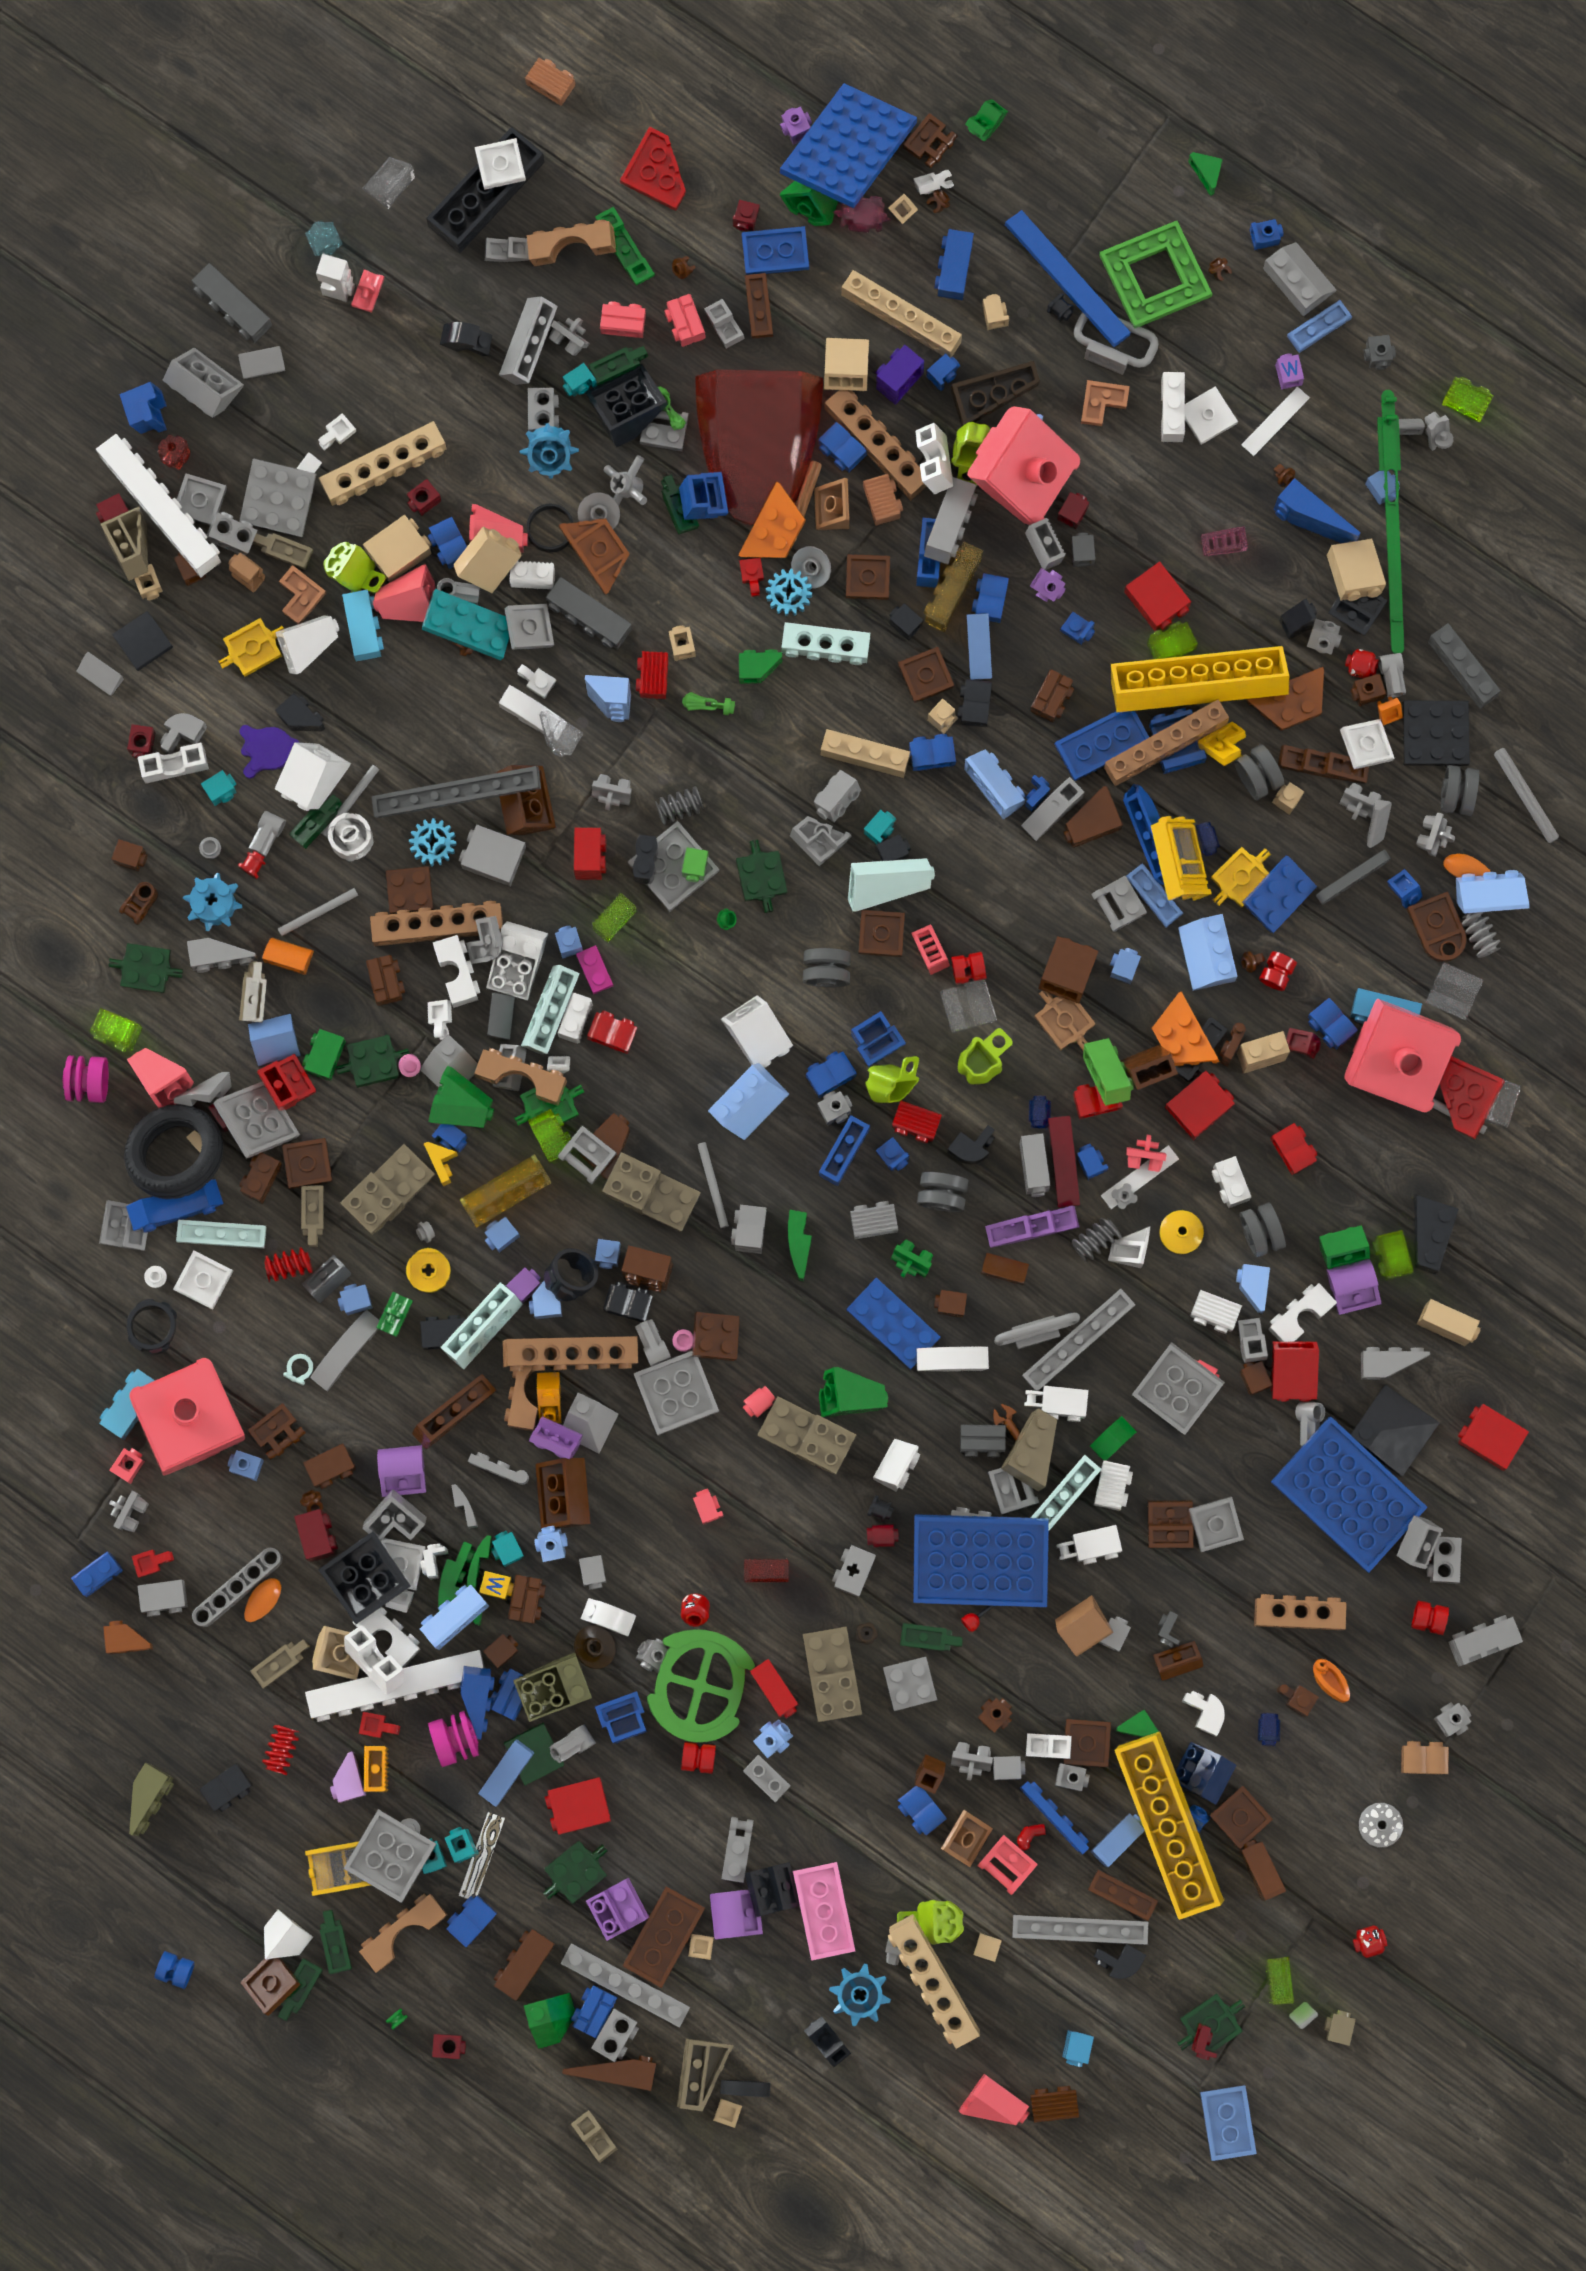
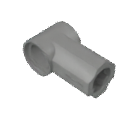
M444 578L438 582V590L441 591L444 587H451L453 591L449 593L450 595L478 605L480 587L474 584L454 582L449 578Z
M1401 653L1379 656V669L1384 677L1387 697L1395 698L1405 695L1404 664Z
M265 811L260 818L258 830L249 849L266 857L275 838L279 837L282 833L286 820Z
M652 1319L635 1326L650 1366L671 1358L665 1342L661 1340Z
M1300 1402L1296 1407V1418L1300 1421L1301 1446L1319 1429L1320 1422L1325 1417V1408L1322 1403Z
M583 1724L549 1748L553 1759L561 1763L576 1753H582L596 1744L585 1724Z

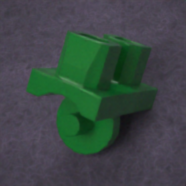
M907 1239L901 1245L897 1244L891 1259L897 1262L896 1267L903 1270L900 1275L901 1277L905 1278L906 1274L909 1273L914 1277L916 1274H919L925 1278L932 1265L933 1254L922 1250L921 1254L917 1256L912 1253L915 1245Z
M392 1292L376 1328L397 1337L413 1300Z

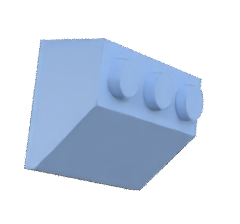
M585 675L587 694L604 715L615 722H623L624 719L629 720L631 702L629 678Z
M985 749L966 758L964 770L1004 820L1024 805L1025 794L1019 786L1015 788L1011 782L1010 774L1005 769L1002 771L997 765L999 761L992 752L989 754Z
M1517 870L1505 871V874L1485 872L1483 876L1463 874L1462 877L1456 878L1457 904L1463 913L1529 908L1525 878Z
M1223 914L1201 918L1178 927L1193 991L1236 981L1237 972Z
M760 1063L752 1065L708 1111L723 1127L745 1140L789 1093Z
M466 1585L462 1586L455 1593L457 1595L455 1599L451 1602L446 1600L438 1607L440 1612L434 1617L429 1615L421 1622L423 1626L420 1630L436 1649L440 1650L489 1607L472 1585L468 1587Z

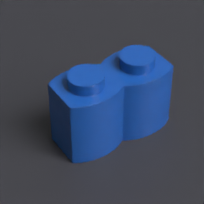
M837 422L818 439L820 451L827 457L829 455L835 459L834 464L841 471L845 469L847 472H850L867 456V450Z
M450 517L430 527L431 534L427 535L432 546L437 545L440 550L437 556L441 564H447L449 569L454 567L453 564L467 548L453 518Z
M983 573V578L977 581L976 591L980 593L979 598L973 601L972 612H976L975 614L988 613L989 621L1000 623L1009 578Z
M939 734L934 736L935 739H926V737L914 738L909 743L912 770L921 771L955 766L956 757L953 737H947V734Z
M1330 998L1308 1016L1310 1020L1308 1023L1311 1028L1316 1032L1319 1030L1324 1035L1322 1039L1330 1048L1334 1047L1336 1050L1358 1031Z
M835 1051L826 1057V1062L822 1064L817 1062L807 1068L806 1078L819 1098L857 1076L856 1071L844 1052L838 1054Z
M918 1786L912 1788L898 1800L901 1803L898 1808L905 1817L908 1815L912 1817L915 1822L911 1825L919 1835L924 1833L927 1836L947 1820L926 1791Z
M479 1895L475 1898L470 1896L462 1905L465 1909L459 1915L455 1912L447 1921L449 1924L447 1930L465 1947L498 1914Z

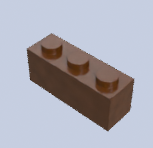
M534 1929L530 1932L527 1930L524 1932L519 1940L522 1945L518 1951L512 1950L506 1959L509 1964L505 1970L501 1968L494 1977V1980L497 1981L494 1986L515 2001H518L555 1946V1943Z

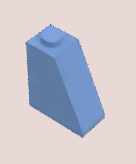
M1128 1814L1090 1851L1105 1868L1109 1867L1145 1831L1140 1817L1136 1814L1134 1816Z

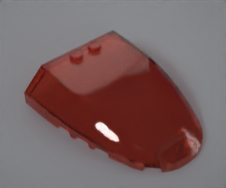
M714 370L695 376L697 417L705 461L709 473L722 472L728 512L738 521L754 525L776 482L783 486L788 496L795 503L802 489L816 445L822 409L823 378L804 371Z

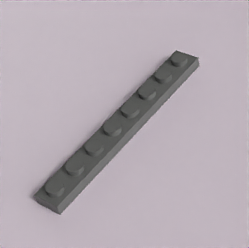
M533 766L372 796L374 817L378 819L541 789L539 767Z

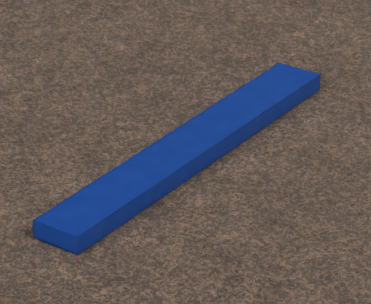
M1022 210L1005 222V226L1113 347L1130 336L1131 332Z

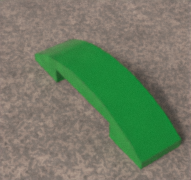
M614 206L595 216L596 221L606 220L614 227L616 252L614 253L634 284L637 286L654 277V272L631 239Z
M486 1536L482 1540L473 1556L468 1572L467 1587L472 1585L477 1590L480 1560H490L491 1536ZM482 1613L473 1620L477 1626H481Z

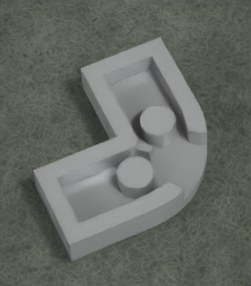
M496 916L476 919L480 940L466 943L471 964L494 960L499 956L502 949V939Z

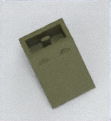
M575 1652L513 1680L529 1722L592 1698Z
M145 1763L133 1782L129 1834L133 1836H139V1834L146 1832L150 1825V1822H148L152 1814L156 1815L162 1805L160 1802L163 1795H168L174 1786L172 1783L174 1778L152 1764Z

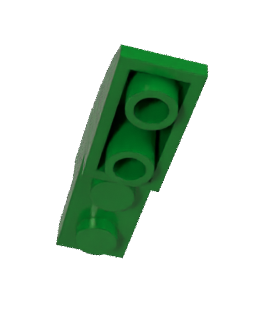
M463 1542L456 1562L449 1559L446 1560L440 1581L438 1607L446 1600L451 1602L457 1597L455 1593L460 1589L457 1585L458 1583H463L467 1574L464 1571L467 1563H471L475 1551L472 1550L474 1547L472 1544Z

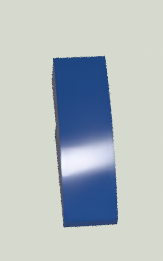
M923 518L916 586L938 588L940 561L924 557L926 544L936 519Z

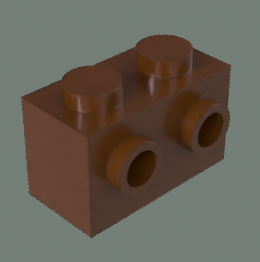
M259 1153L258 1156L255 1155L249 1165L251 1170L248 1176H243L239 1187H241L240 1191L243 1195L263 1204L282 1164L280 1161L264 1153Z

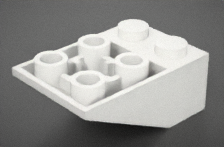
M506 921L500 932L502 949L499 956L493 960L486 988L528 1000L544 952L548 933Z
M894 1439L873 1480L897 1492L898 1488L903 1489L909 1477L907 1471L909 1468L913 1470L919 1460V1447Z

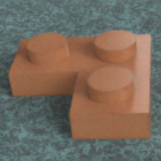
M1087 380L1081 424L1102 426L1105 406L1126 409L1130 386Z
M293 565L279 581L283 587L294 594V597L284 607L282 612L296 624H301L326 595V591Z

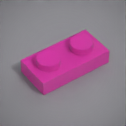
M596 945L576 954L593 995L613 986Z

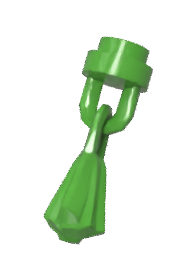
M658 387L668 403L663 410L666 411L669 417L671 427L674 431L684 428L686 422L670 405L669 392L663 387Z
M690 692L682 699V704L688 711L698 709L712 711L719 708L723 709V715L729 716V714H734L735 701H731V698H725L724 703H719L715 699L701 697ZM706 702H713L711 706H705Z

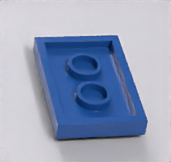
M805 226L742 232L746 275L809 270Z
M1285 856L1242 903L1270 933H1274L1317 886L1289 856Z

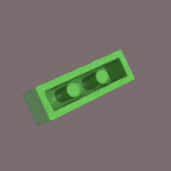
M1109 1038L1084 1044V1062L1105 1106L1130 1100L1133 1082L1126 1075L1125 1065L1118 1058L1116 1046H1112Z

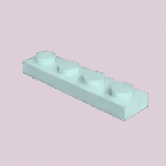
M178 1220L176 1242L265 1249L267 1227L263 1225Z

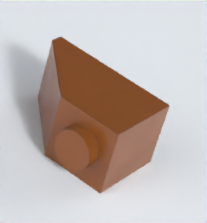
M111 1621L109 1626H103L107 1654L153 1649V1645L129 1625L123 1624V1621Z

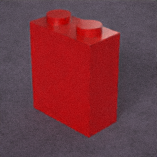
M1160 561L1126 585L1124 593L1155 632L1160 628L1165 630L1172 624L1171 620L1177 616L1181 618L1189 612L1190 599Z
M1207 1071L1202 1073L1165 1106V1109L1193 1140L1221 1118L1235 1104L1233 1102V1095L1227 1089L1223 1090L1218 1085L1220 1083L1218 1078L1213 1073L1209 1074Z
M1273 1342L1271 1394L1273 1399L1281 1402L1289 1401V1399H1298L1302 1402L1317 1399L1319 1347L1317 1342Z
M1482 1404L1479 1408L1475 1406L1469 1416L1472 1419L1468 1427L1464 1425L1458 1434V1437L1461 1438L1458 1444L1505 1471L1529 1431L1485 1404Z
M769 1659L750 1671V1674L779 1718L784 1716L787 1719L797 1712L795 1709L798 1706L797 1701Z
M600 1777L548 1790V1796H545L547 1808L552 1809L554 1815L553 1818H550L552 1829L557 1831L558 1835L611 1822Z

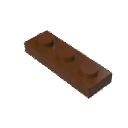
M766 273L745 275L752 339L773 337Z
M1097 1870L1088 1888V1891L1149 1921L1158 1903V1900L1100 1870Z

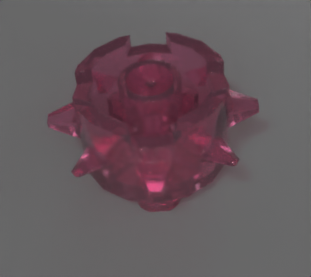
M871 196L870 199L861 198L855 208L842 203V210L833 212L839 215L838 218L841 219L840 227L848 225V230L869 233V229L875 228L876 232L882 231L883 222L891 221V218L886 217L887 214L884 213L885 205L882 203L883 198Z

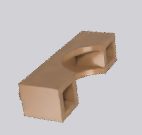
M597 220L594 224L589 225L580 223L572 228L557 227L549 232L535 231L532 235H527L529 260L534 266L555 263L559 252L565 246L572 243H583L589 246L596 256L616 252L614 227L609 221Z
M492 1048L489 1051L483 1049L474 1073L476 1078L497 1085L503 1078L509 1075H522L531 1080L535 1085L537 1099L556 1106L559 1105L567 1083L563 1073L556 1070H551V1072L542 1070L543 1066L536 1063H531L530 1065L522 1063V1059L510 1055V1058L501 1055L502 1052Z
M524 1349L522 1356L526 1361H530L532 1353L528 1349ZM550 1349L544 1351V1356L547 1360ZM523 1367V1371H513L512 1378H516L515 1386L510 1387L508 1397L509 1400H512L511 1408H506L504 1421L508 1422L507 1425L510 1428L527 1431L535 1430L538 1408L528 1401L525 1394L527 1379L534 1372L532 1367Z
M425 1894L421 1895L414 1901L415 1907L410 1911L407 1908L396 1916L398 1920L391 1925L388 1922L379 1930L381 1934L373 1939L371 1936L361 1944L363 1949L359 1952L375 1973H378L395 1959L393 1945L396 1936L402 1929L410 1925H420L431 1930L448 1916L432 1894L428 1896Z

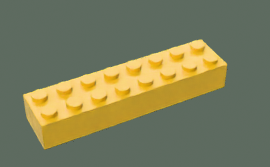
M1283 646L1115 663L1111 664V685L1116 711L1127 712L1212 703L1216 700L1222 702L1289 695V672Z
M1160 1731L1118 1746L1114 1751L1178 1919L1180 1920L1221 1906L1224 1901Z

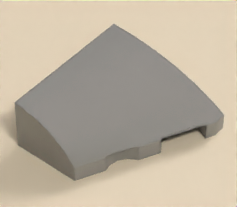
M807 816L792 828L790 837L820 866L851 838V834L849 832L844 834L832 829L833 826L819 823L816 819Z
M221 1072L212 1076L199 1085L176 1096L174 1103L193 1106L197 1100L211 1102L215 1097H223L232 1087L230 1073Z

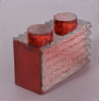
M759 1558L758 1561L756 1559H750L749 1561L745 1559L744 1582H789V1560L787 1558L785 1560H779L778 1558L776 1560H770L769 1558L761 1560Z

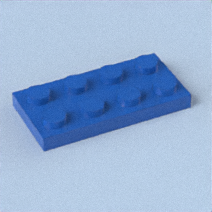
M1115 711L1056 741L1054 745L1075 782L1105 767L1106 761L1148 739L1149 736L1135 711Z
M875 1278L846 1309L910 1370L917 1364V1349L932 1348L941 1338L878 1278Z
M1027 1781L1020 1787V1790L1080 1855L1089 1849L1086 1845L1089 1842L1081 1832L1076 1834L1072 1830L1073 1823L1065 1815L1061 1817L1056 1812L1058 1807L1051 1799L1045 1800L1040 1795L1043 1791L1035 1782L1030 1784Z

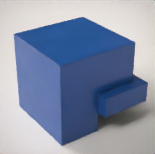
M152 382L120 394L129 425L137 432L143 434L155 429L160 433L167 430L161 410H159L167 405L162 391Z
M722 472L686 476L679 487L684 520L717 518L718 516H726L728 514Z
M881 1011L851 1029V1036L858 1046L857 1050L868 1067L906 1045L894 1025L890 1027L889 1022Z
M637 1691L595 1706L602 1728L607 1727L613 1744L647 1732L641 1716L645 1712Z

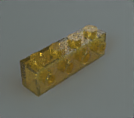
M963 542L962 546L958 548L952 566L947 565L943 573V577H945L943 583H938L933 595L936 597L933 603L929 602L924 610L926 624L945 632L982 559L983 550L967 542Z
M534 1154L459 1200L477 1228L552 1182Z

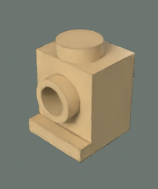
M905 194L888 207L902 224L918 210Z
M992 294L983 299L982 307L987 330L1008 326L1009 316L1007 315L1005 302L1001 303L1000 296Z
M152 564L148 565L147 573L134 578L142 599L153 600L159 597L160 592H163ZM147 583L153 584L152 586L145 588Z
M682 625L672 628V631H669V638L674 660L678 661L696 657L690 627ZM685 641L686 645L679 646L678 642Z
M943 698L928 714V721L943 734L958 719L955 715V709Z
M1290 782L1287 786L1284 785L1280 788L1272 803L1290 815L1302 798L1304 791Z

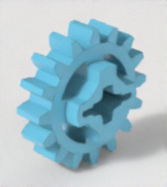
M782 569V575L779 576L775 573V580H768V584L771 587L766 588V593L770 594L766 596L767 601H772L770 604L771 609L777 607L778 614L783 610L785 611V616H788L791 611L796 616V610L799 609L804 612L803 605H810V601L807 598L812 597V592L808 591L812 589L811 584H806L808 581L807 576L801 578L800 571L795 575L793 574V569H790L787 574ZM786 580V582H784L782 585H778L780 582ZM794 581H797L803 589H801V587H797ZM789 585H791L792 593L789 596V600H787L786 592L789 589ZM775 596H777V598H781L784 604H781ZM796 600H800L798 603L792 605V603H794Z
M432 818L431 823L428 824L425 819L423 820L424 826L421 827L417 824L418 831H411V835L414 837V839H409V843L414 845L410 848L411 853L417 852L414 857L416 860L422 858L421 862L423 865L427 861L430 862L431 866L434 865L435 861L442 865L443 858L447 861L450 860L448 853H455L454 849L451 848V846L457 845L456 841L451 840L456 837L455 833H449L451 830L450 825L444 828L443 820L436 824L435 818ZM429 830L428 833H426L424 836H421L425 831ZM438 830L443 832L447 838L440 837ZM434 834L436 842L432 850L429 843L432 841ZM419 847L425 848L428 851V855L424 854ZM441 849H444L443 852H441L440 854L437 855V853H438Z

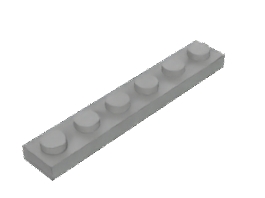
M1119 1289L1027 1370L1022 1377L1035 1391H1039L1135 1306L1134 1302L1122 1289Z
M1013 1915L1012 1938L1148 1945V1922Z
M572 1943L560 1963L679 2028L690 2009L684 2003Z

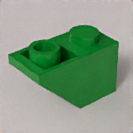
M769 649L765 650V653H756L755 650H745L743 653H739V683H762L782 663V652Z

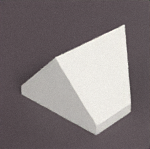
M1150 1227L1118 1240L1114 1239L1115 1243L1111 1245L1108 1261L1142 1268L1149 1240Z
M278 1909L264 1927L265 1959L300 1955L313 1936Z

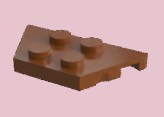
M606 518L560 524L558 527L604 595L608 594L630 555Z
M1321 667L1289 680V695L1246 699L1249 705L1259 710L1262 716L1271 720L1273 725L1280 731L1320 716L1322 713L1324 668Z

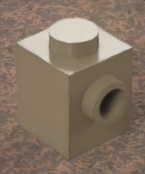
M1338 2010L1337 2014L1331 2013L1330 2017H1326L1324 2030L1327 2031L1325 2040L1350 2046L1356 2020L1350 2018L1351 2013Z

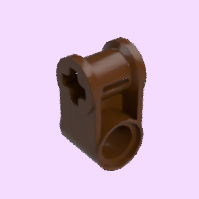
M148 882L139 883L131 895L124 901L119 909V913L129 916L136 925L140 924L158 897L157 890ZM146 888L151 889V895L147 898H142V891Z

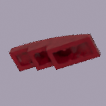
M1070 1116L1048 1118L1058 1208L1080 1206Z

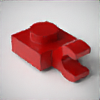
M761 557L740 560L742 582L749 583L751 597L760 596L758 581L764 580Z
M152 1549L132 1556L137 1576L141 1578L161 1571L159 1564L171 1562L174 1560V1557L170 1551L156 1555Z
M363 1712L359 1734L382 1738L383 1732L399 1735L401 1726L385 1723L386 1716Z

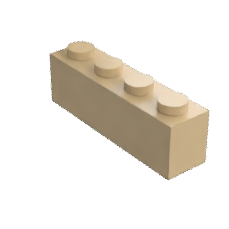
M826 729L821 747V756L904 778L910 758V751Z

